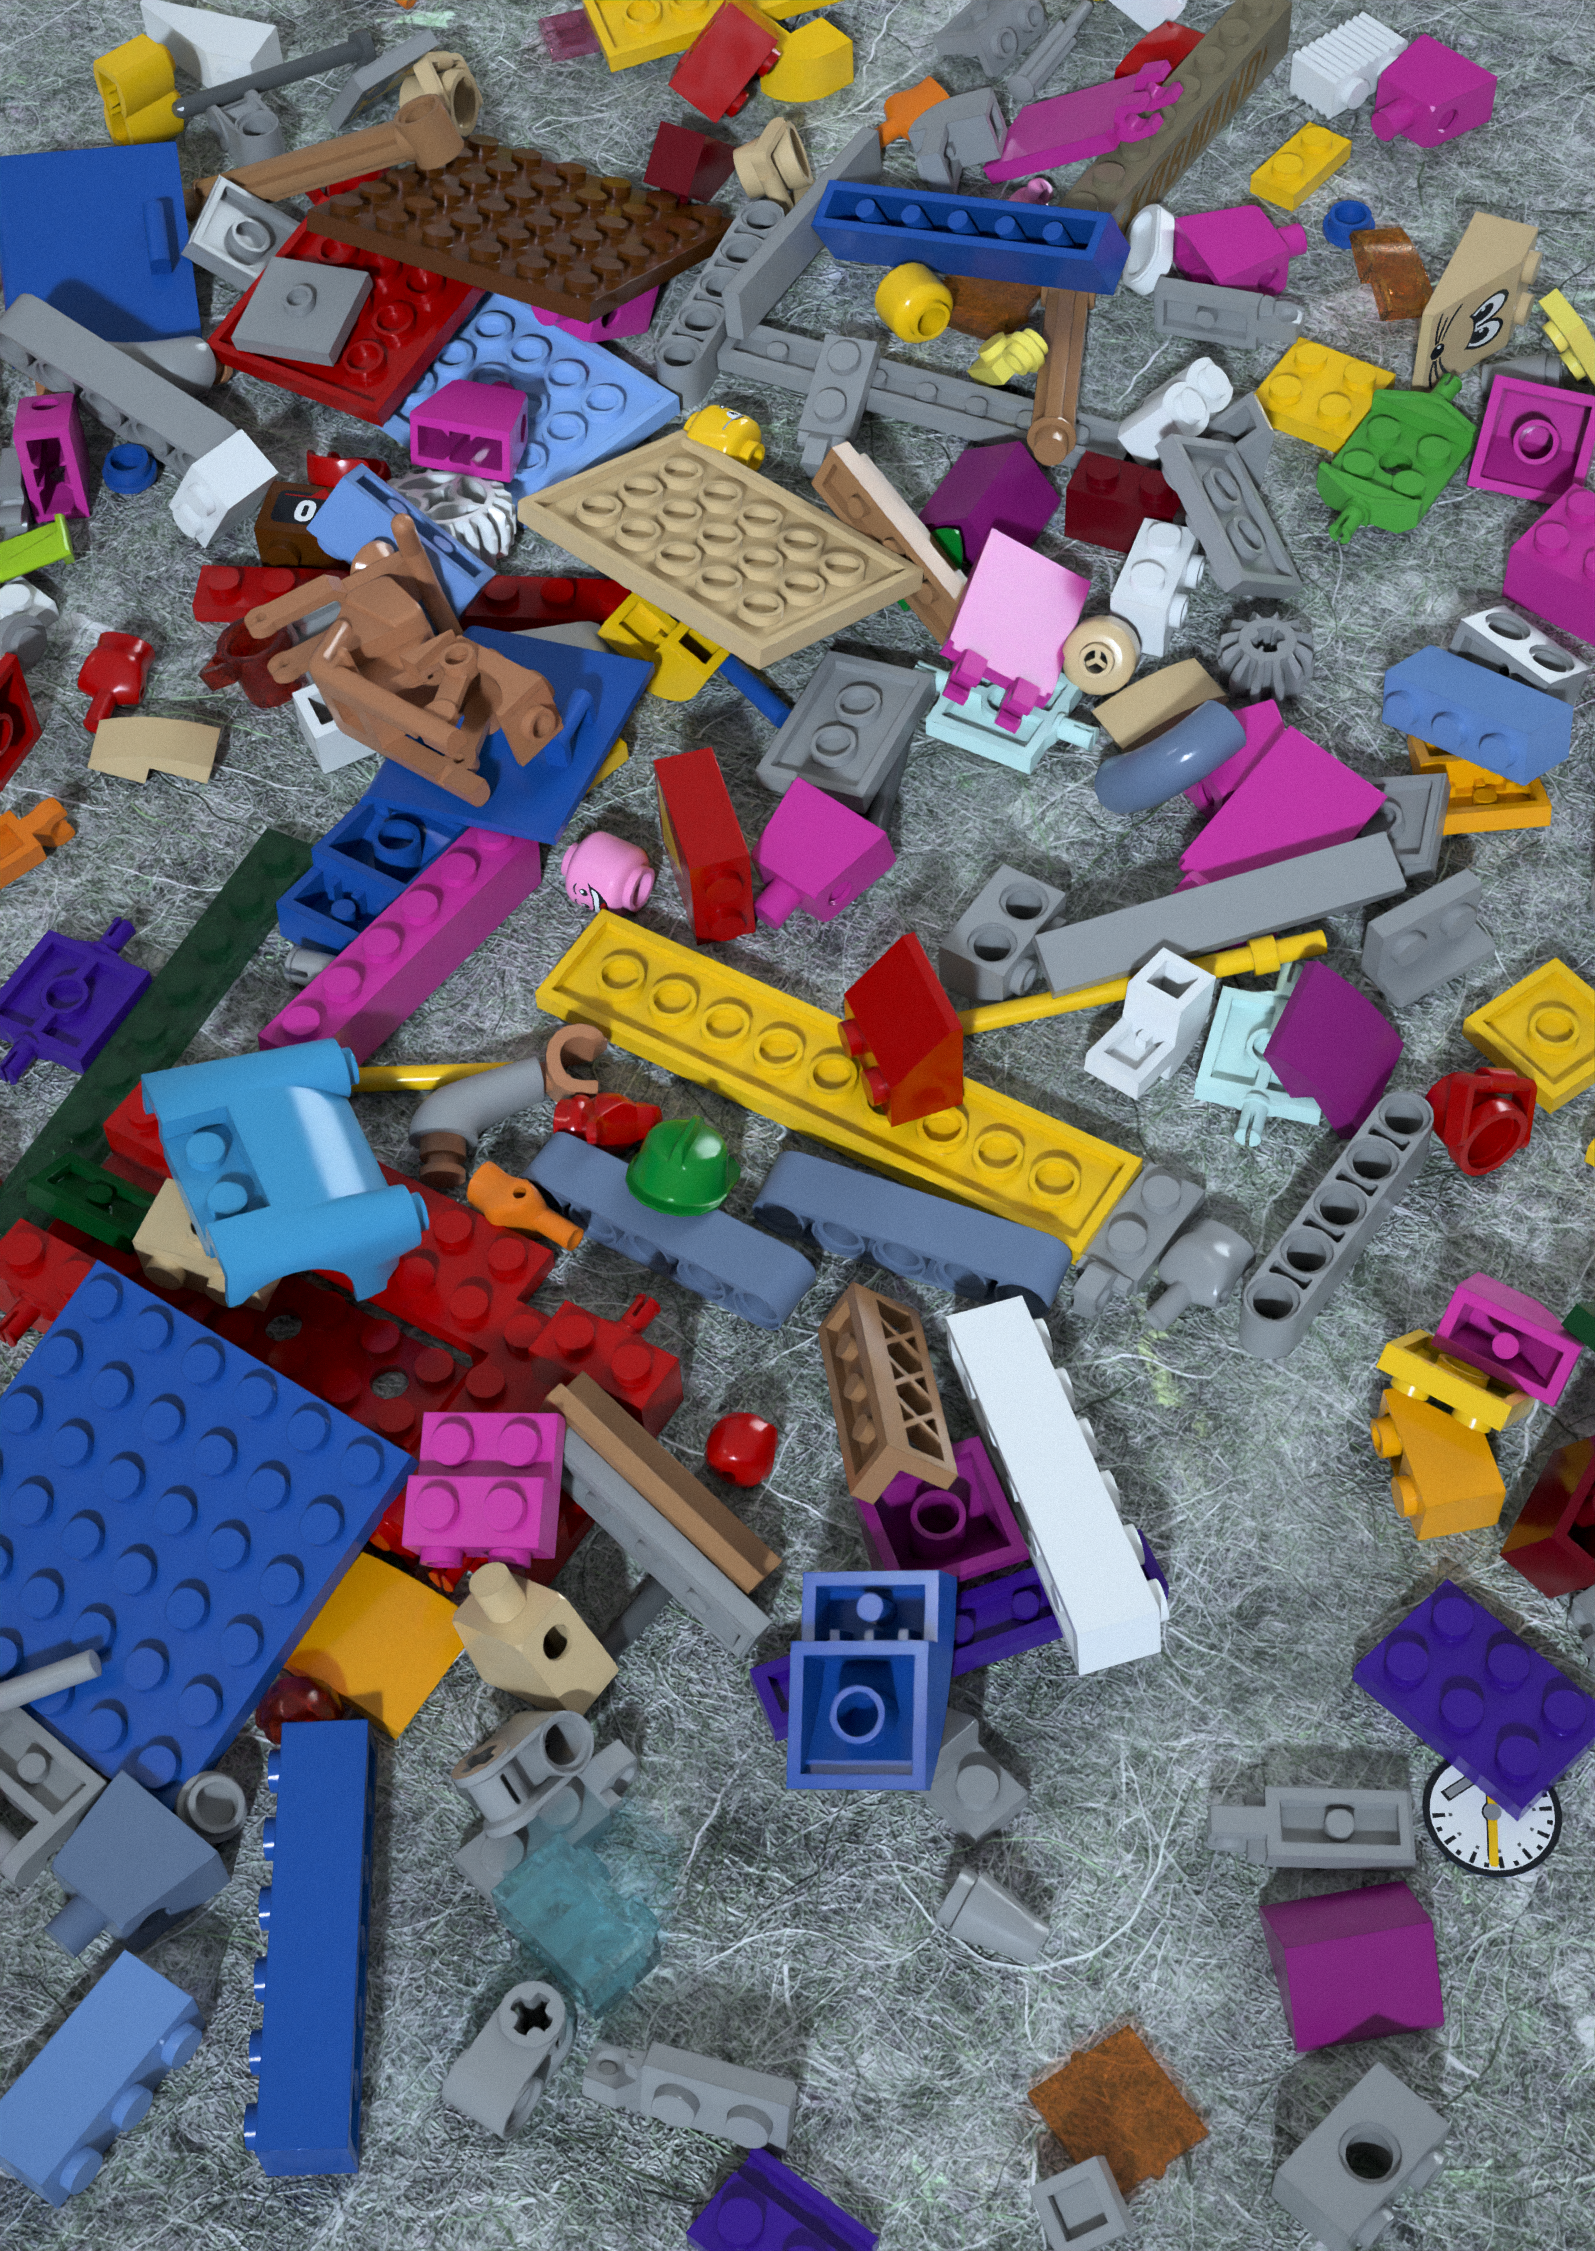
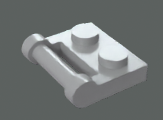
M20 1707L0 1713V1794L35 1824L20 1840L0 1822V1872L18 1888L30 1884L39 1876L46 1866L48 1857L73 1834L108 1787L106 1781Z

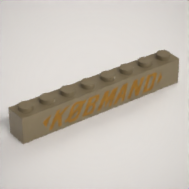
M1236 0L1162 84L1161 87H1169L1173 82H1180L1184 90L1176 103L1152 112L1144 111L1137 115L1140 118L1147 119L1152 114L1160 113L1164 122L1157 133L1133 143L1121 141L1115 151L1101 154L1056 207L1111 213L1125 237L1131 221L1138 212L1148 205L1159 204L1287 54L1292 2L1287 0Z

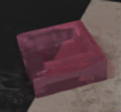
M583 8L538 19L540 35L552 63L600 52L599 44Z

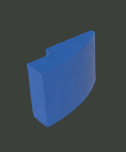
M359 802L311 848L313 866L276 901L280 935L307 949L338 956L470 826L393 809L389 818L385 819L377 815L374 804L366 807L360 805Z
M941 1570L803 1572L801 1641H791L786 1789L931 1790L943 1736L950 1689L956 1619V1576Z

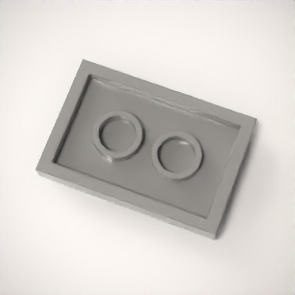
M1170 433L1154 446L1163 463V477L1167 484L1177 492L1187 513L1185 516L1186 524L1190 532L1200 540L1210 560V574L1225 593L1288 599L1304 587L1234 443Z
M829 650L757 766L755 773L758 787L786 794L791 784L799 776L852 811L865 814L936 693L934 675Z

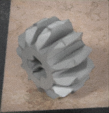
M1253 611L1247 622L1233 619L1227 633L1221 635V641L1217 644L1216 659L1218 660L1217 675L1219 677V684L1229 687L1232 700L1247 696L1250 698L1252 705L1258 704L1260 701L1273 699L1277 707H1279L1284 697L1298 700L1300 693L1304 690V686L1309 685L1310 678L1314 674L1315 660L1313 659L1314 644L1312 642V635L1302 632L1299 619L1288 622L1281 621L1278 611L1271 618H1262Z

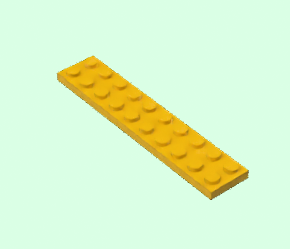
M603 908L535 991L537 1008L571 1024L582 1023L595 1026L602 1032L603 1036L608 1038V1042L921 1192L1048 1233L1058 1238L1070 1249L1073 1257L1071 1264L1076 1265L1077 1261L1086 1253L1116 1205L1142 1172V1158L963 1076V1104L891 1128L881 1105L872 1107L865 1095L860 1076L863 1068L858 1057L849 1059L844 1052L837 1028L838 1022L844 1020Z

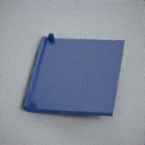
M176 141L0 156V271L5 312L20 294L27 293L43 300L105 341L148 342L184 336L202 338L193 264L191 260L181 255L189 234Z
M469 626L462 636L487 649L497 650L505 658L528 670L538 671L550 682L555 690L553 700L561 716L564 728L524 767L517 763L502 728L491 735H487L478 756L480 767L475 773L486 779L490 788V797L481 807L473 806L387 757L360 799V805L368 807L370 804H374L377 815L385 819L389 818L393 809L556 846L655 672L654 663L500 630ZM464 715L459 719L455 726L456 728H461L465 718ZM408 734L405 735L413 739L414 741L424 745L425 747L435 751L436 753L442 756L445 755L435 750L434 748L426 745L422 737L419 736L417 739H415Z

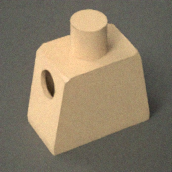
M500 1562L485 1564L472 1575L469 1581L471 1593L454 1612L452 1623L482 1680L547 1711L572 1710L583 1716L620 1669L570 1602L559 1592L510 1572L508 1567Z

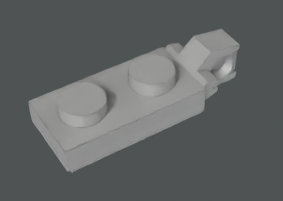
M1163 276L1159 277L1154 287V330L1157 333L1257 350L1259 344L1273 343V341L1296 344L1305 324V307L1282 300L1276 302V298L1269 295L1263 296L1261 293Z
M826 333L797 428L798 446L804 447L801 465L805 468L806 478L814 479L831 447L846 441L852 447L854 446L880 358L878 341Z
M1150 1161L1116 1205L1086 1253L1077 1261L1075 1271L1082 1275L1072 1288L1074 1303L1071 1306V1310L1094 1322L1115 1293L1124 1298H1127L1130 1294L1137 1296L1158 1268L1162 1258L1171 1246L1178 1241L1201 1210L1205 1200V1190Z
M618 1738L593 1756L585 1769L575 1775L550 1798L537 1816L524 1827L512 1834L495 1839L488 1837L485 1830L480 1832L453 1855L456 1867L500 1916L507 1914L613 1825L612 1816L623 1805L622 1799L617 1794L640 1776L637 1757Z
M1265 1786L1261 1794L1245 1795L1244 1806L1210 1805L1206 1820L1207 1850L1246 1852L1247 1863L1259 1865L1264 1863L1265 1867L1413 1871L1416 1863L1411 1792L1406 1790Z
M598 2040L583 2072L582 2095L613 2109L624 2106L634 2113L640 2111L641 2114L658 2118L670 2126L689 2127L730 2139L742 2147L751 2149L763 2148L764 2150L781 2155H786L793 2136L798 2086L795 2085L794 2081L655 2041H652L649 2051L630 2050Z

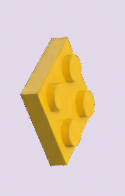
M1299 336L1297 343L1291 346L1254 394L1257 395L1272 428L1338 454L1371 411L1373 393L1377 389L1394 390L1396 374Z
M1557 957L1464 1019L1461 1034L1498 1068H1510L1516 1072L1518 1077L1534 1080L1537 1085L1536 1102L1549 1114H1552L1595 1083V990Z
M1420 1328L1388 1342L1376 1365V1368L1393 1376L1390 1384L1398 1391L1421 1401H1427L1429 1396H1432L1452 1406L1454 1410L1451 1415L1458 1422L1482 1433H1489L1491 1428L1501 1432L1527 1416L1536 1398L1431 1345L1434 1336Z

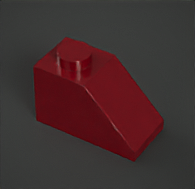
M661 121L643 182L660 188V191L675 195L677 203L688 205L691 198L708 204L736 169L733 159V150L736 147L705 134Z

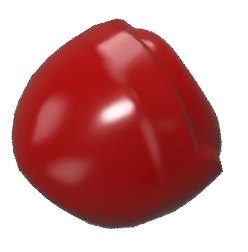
M749 1412L728 1413L713 1426L704 1448L705 1462L719 1479L733 1487L745 1489L760 1484L768 1478L772 1471L775 1453L779 1447L778 1430L774 1425L756 1414Z

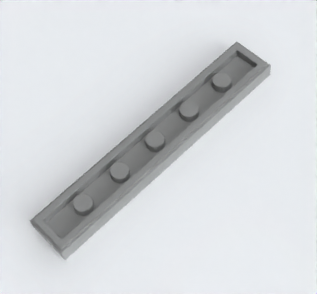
M862 127L722 289L721 294L728 337L745 340L825 245L811 227L828 181L837 180L875 185L882 177L878 130Z
M1383 831L1034 935L1033 946L1052 998L1055 999L1135 975L1163 947L1184 959H1188L1238 944L1248 939L1268 935L1404 893L1407 885L1387 834Z

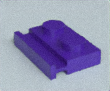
M763 2148L750 2150L749 2157L737 2172L734 2171L686 2232L688 2243L698 2251H877L879 2248V2237Z

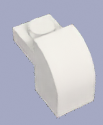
M1163 947L1128 982L1122 1018L1086 1053L1084 1070L1135 1100L1159 1076L1168 1081L1188 1056L1204 1026L1211 1005L1216 976Z

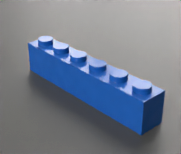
M837 180L828 181L811 227L833 257L838 260L891 267L914 262L923 264L932 272L1112 296L1131 250L1113 216L1107 212Z
M368 1719L282 1723L280 1749L270 1750L269 1790L271 1794H278L276 1817H266L264 1821L263 1848L265 1860L267 1862L273 1861L272 1885L261 1886L258 1906L260 1928L262 1931H269L267 1956H257L254 1966L255 1999L258 2003L264 2002L263 2027L261 2029H252L249 2040L250 2071L252 2076H259L258 2103H247L244 2115L246 2150L255 2151L267 2177L359 2173L378 1747Z

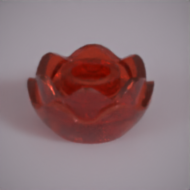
M293 1676L277 1681L263 1694L256 1708L255 1723L260 1731H264L265 1736L271 1743L281 1745L282 1723L342 1720L343 1715H345V1708L338 1693L325 1681L309 1676Z

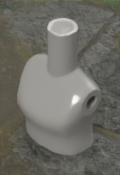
M1204 1219L1193 1233L1182 1236L1173 1244L1160 1261L1158 1275L1169 1288L1145 1312V1318L1148 1323L1158 1331H1165L1191 1303L1210 1308L1222 1307L1228 1300L1238 1279L1256 1262V1255L1252 1246L1244 1237L1228 1226L1215 1220Z

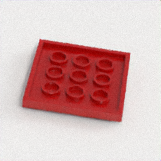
M323 195L315 206L330 200V197ZM306 216L276 253L275 257L369 272L373 282V287L334 367L236 350L231 336L266 267L206 343L209 344L214 356L221 364L383 427L487 290L307 231Z

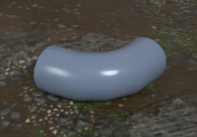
M1207 700L1185 719L1153 741L1136 750L1114 755L1106 759L1097 769L1094 780L1095 793L1099 802L1107 810L1117 814L1134 813L1155 807L1195 785L1246 746L1247 738L1245 731L1238 719L1224 705L1215 700Z

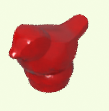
M601 1092L592 1099L586 1095H575L572 1099H561L557 1103L553 1118V1132L571 1134L610 1155L624 1153L636 1142L644 1140L646 1134L656 1124L663 1122L660 1106L648 1102H634L619 1093Z

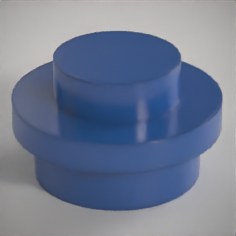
M1345 200L1331 207L1330 212L1323 220L1322 233L1327 241L1337 247L1354 249L1372 240L1375 234V221L1368 206L1358 201Z
M128 443L116 446L107 453L105 464L102 468V475L106 486L110 490L120 494H137L155 482L158 468L155 459L147 453L145 448L137 444Z

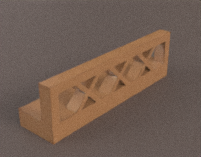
M848 441L831 447L811 482L812 486L841 522L924 569L922 589L903 599L942 646L968 578L961 570L957 569L933 535L866 453L859 455Z
M852 1281L817 1329L849 1494L874 1505L900 1470L948 1490L958 1477V1472L919 1311ZM890 1325L899 1328L900 1335ZM908 1438H909L921 1451H919V1450H917V1449H915V1448L910 1447V1446H909V1442H908Z
M582 1371L566 1387L560 1383L546 1396L538 1413H559L566 1419L565 1431L571 1427L747 1597L783 1561L587 1373Z

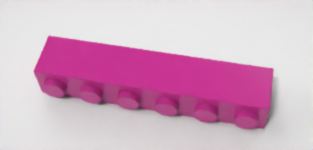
M470 826L257 1035L260 1051L333 1037L341 1048L350 1047L359 1067L542 882L539 842Z

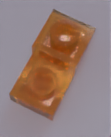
M1401 227L1352 231L1349 239L1360 283H1371L1380 321L1422 318V313L1433 294V290L1422 260Z

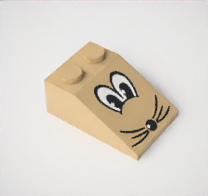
M1478 211L1475 212L1422 313L1411 391L1432 392L1442 375L1451 373V379L1449 380L1451 381L1454 375L1459 376L1505 347L1517 325L1526 326L1535 300L1534 294L1527 293L1528 285L1534 284L1543 256L1542 252L1535 251L1538 227Z

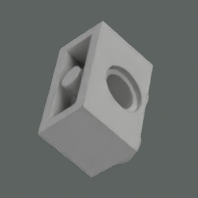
M1377 2061L1276 2170L1270 2195L1330 2251H1352L1358 2243L1369 2251L1384 2237L1397 2220L1399 2214L1391 2206L1409 2186L1420 2195L1431 2185L1446 2166L1449 2158L1441 2151L1451 2124L1381 2062ZM1355 2153L1371 2154L1383 2164L1386 2174L1377 2179L1362 2178L1351 2170L1346 2158Z

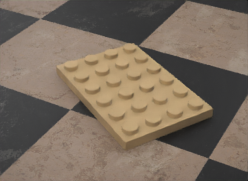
M683 429L518 500V521L758 670L922 589L924 569L721 451L689 438L687 432Z

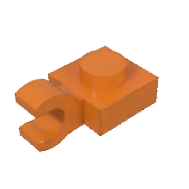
M54 797L40 802L33 811L20 820L10 810L0 816V890L47 859L42 846H61L76 834L75 830L64 819L68 815L67 811Z

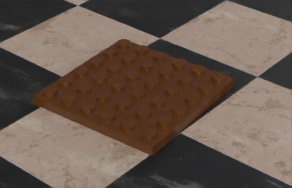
M475 134L470 135L468 140L464 141V147L460 154L444 166L432 170H422L415 162L402 169L390 170L386 176L372 182L360 183L358 188L344 194L333 195L330 197V200L308 209L306 230L589 324L711 257L732 224L733 219L722 216L723 212L716 207L707 205L692 207L683 203H677V197L671 193L638 190L632 188V183L627 179L613 176L604 178L588 174L587 168L580 164L570 162L553 163L542 159L543 155L536 150L526 148L509 149L498 145L499 141L492 136Z

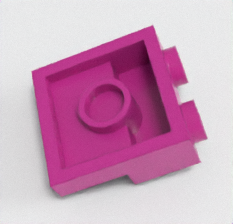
M424 1412L418 1475H408L401 1546L419 1555L420 1564L436 1568H460L463 1565V1557L488 1558V1563L500 1562L511 1570L531 1568V1558L555 1559L566 1419L559 1413Z

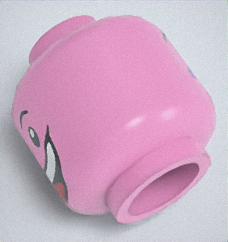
M596 831L589 834L581 843H573L567 849L561 864V873L563 876H566L565 889L569 899L597 913L603 908L623 917L630 911H639L649 898L655 880L654 870L649 867L650 861L643 848L604 831Z

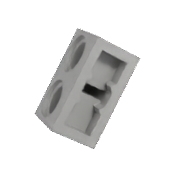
M1500 605L1461 619L1447 651L1570 705H1574L1591 667L1505 605Z
M1003 863L939 945V981L941 985L984 1006L1013 1000L1016 995L1025 996L1037 977L1040 965L1033 946L1034 935L1070 925V922L1065 920L1067 893Z

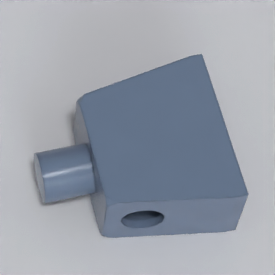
M121 1770L53 1859L51 1870L62 1890L71 1901L44 1927V1930L73 1959L104 1929L130 1952H138L221 1891L231 1879L216 1849L124 1770Z

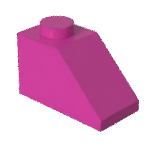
M1479 1271L1457 1285L1431 1342V1345L1552 1407L1557 1405L1585 1346L1578 1338L1561 1325L1562 1323L1540 1302Z

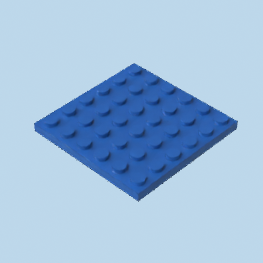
M97 1260L0 1398V1683L93 1649L101 1662V1676L19 1707L72 1753L106 1777L113 1780L121 1770H124L174 1813L175 1799L181 1787L190 1778L196 1777L199 1773L214 1771L383 1519V1513L408 1482V1475L414 1473L419 1462L407 1452L105 1263Z

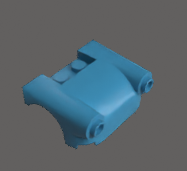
M333 1037L141 1074L143 1109L146 1115L151 1113L156 1115L164 1158L206 1256H210L211 1259L217 1258L225 1276V1301L228 1308L243 1304L255 1292L279 1278L313 1269H326L344 1273L352 1280L354 1296L357 1302L371 1298L387 1289V1280L399 1265L400 1256L421 1245V1232L429 1230L428 1212L420 1193L414 1192L410 1194L403 1184L388 1186L347 1099L351 1095V1086L359 1084L360 1080L355 1056L350 1047L341 1048Z

